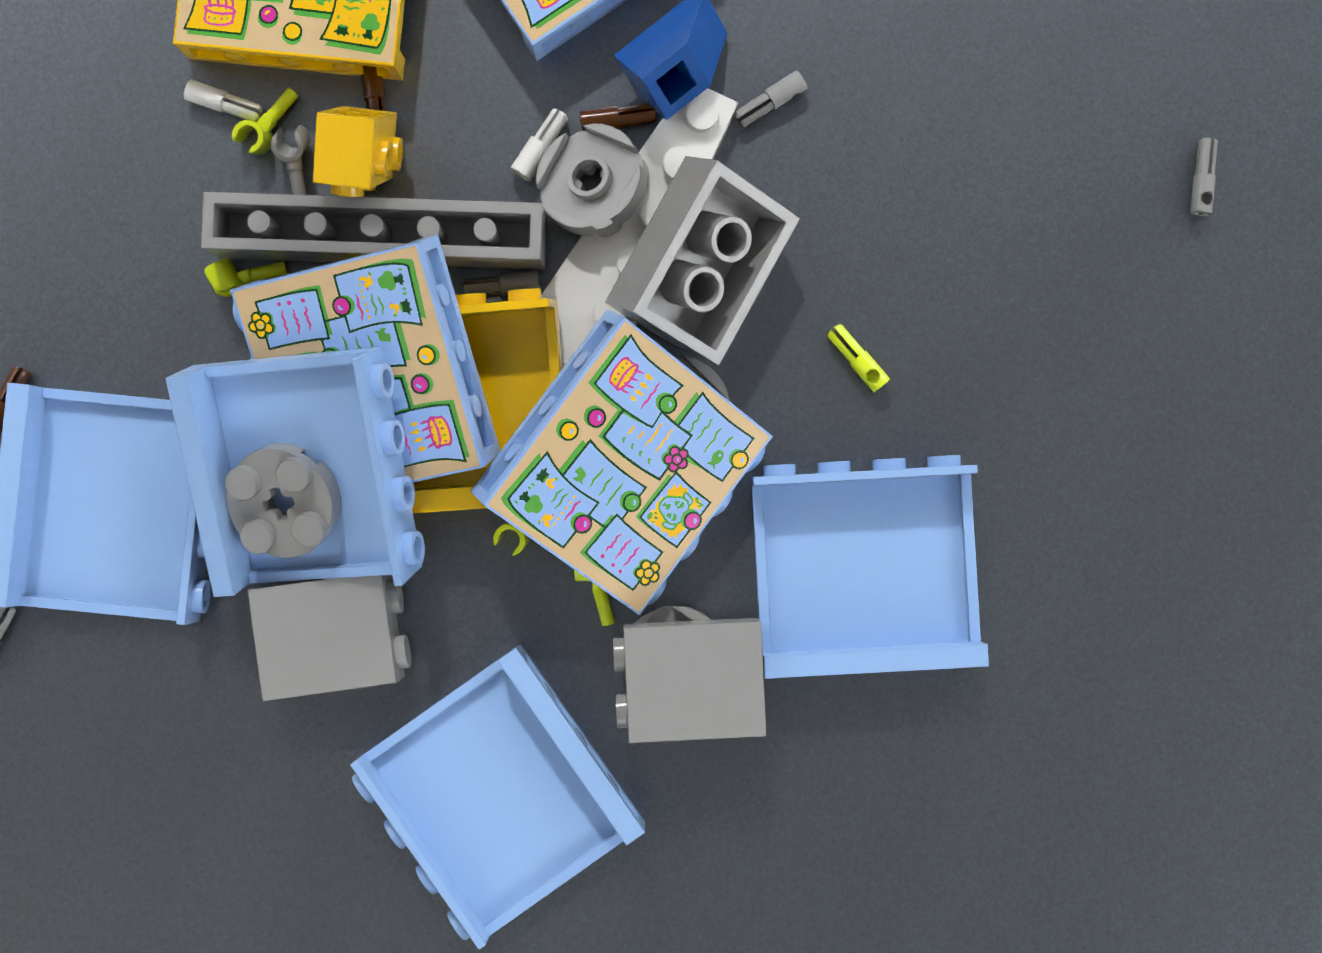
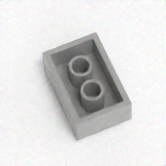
M685 156L604 303L685 353L719 365L800 218L718 160Z

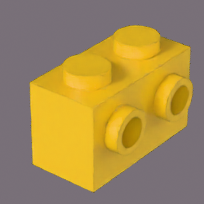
M340 106L317 112L313 183L329 184L330 193L333 195L364 197L365 191H375L376 186L392 179L393 171L400 170L403 159V139L395 137L397 112Z

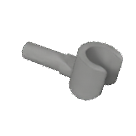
M299 125L295 130V141L298 148H292L285 143L283 130L280 127L271 141V150L279 160L286 164L293 195H307L301 156L308 148L310 135L304 126Z

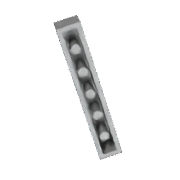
M203 192L201 248L219 259L338 262L405 245L412 241L438 234L447 266L545 270L547 214L542 203Z

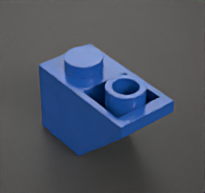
M683 0L613 56L637 95L663 118L668 120L710 87L727 31L710 0Z

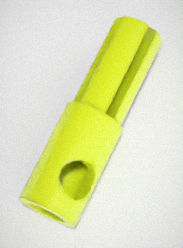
M842 324L836 325L834 328L855 351L858 357L856 358L833 330L829 331L827 337L850 362L849 365L875 393L890 378L870 354L863 350Z

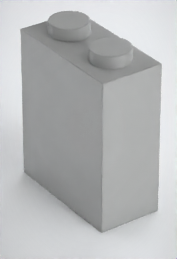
M391 575L319 579L248 590L262 701L396 683L405 677L404 668L411 667L409 640L407 635H399L396 613H403L404 611L402 587L394 586Z
M758 618L624 624V637L613 638L615 672L625 671L627 693L616 694L617 728H628L629 743L766 736L761 621Z

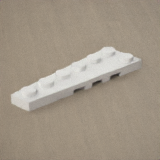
M707 88L668 120L662 118L639 152L648 167L649 176L644 197L637 210L623 223L622 228L612 236L602 237L598 234L582 235L541 294L542 298L555 299L558 303L563 367L606 310L619 314L635 326L637 325V322L604 302L685 156L714 159L737 110V101Z

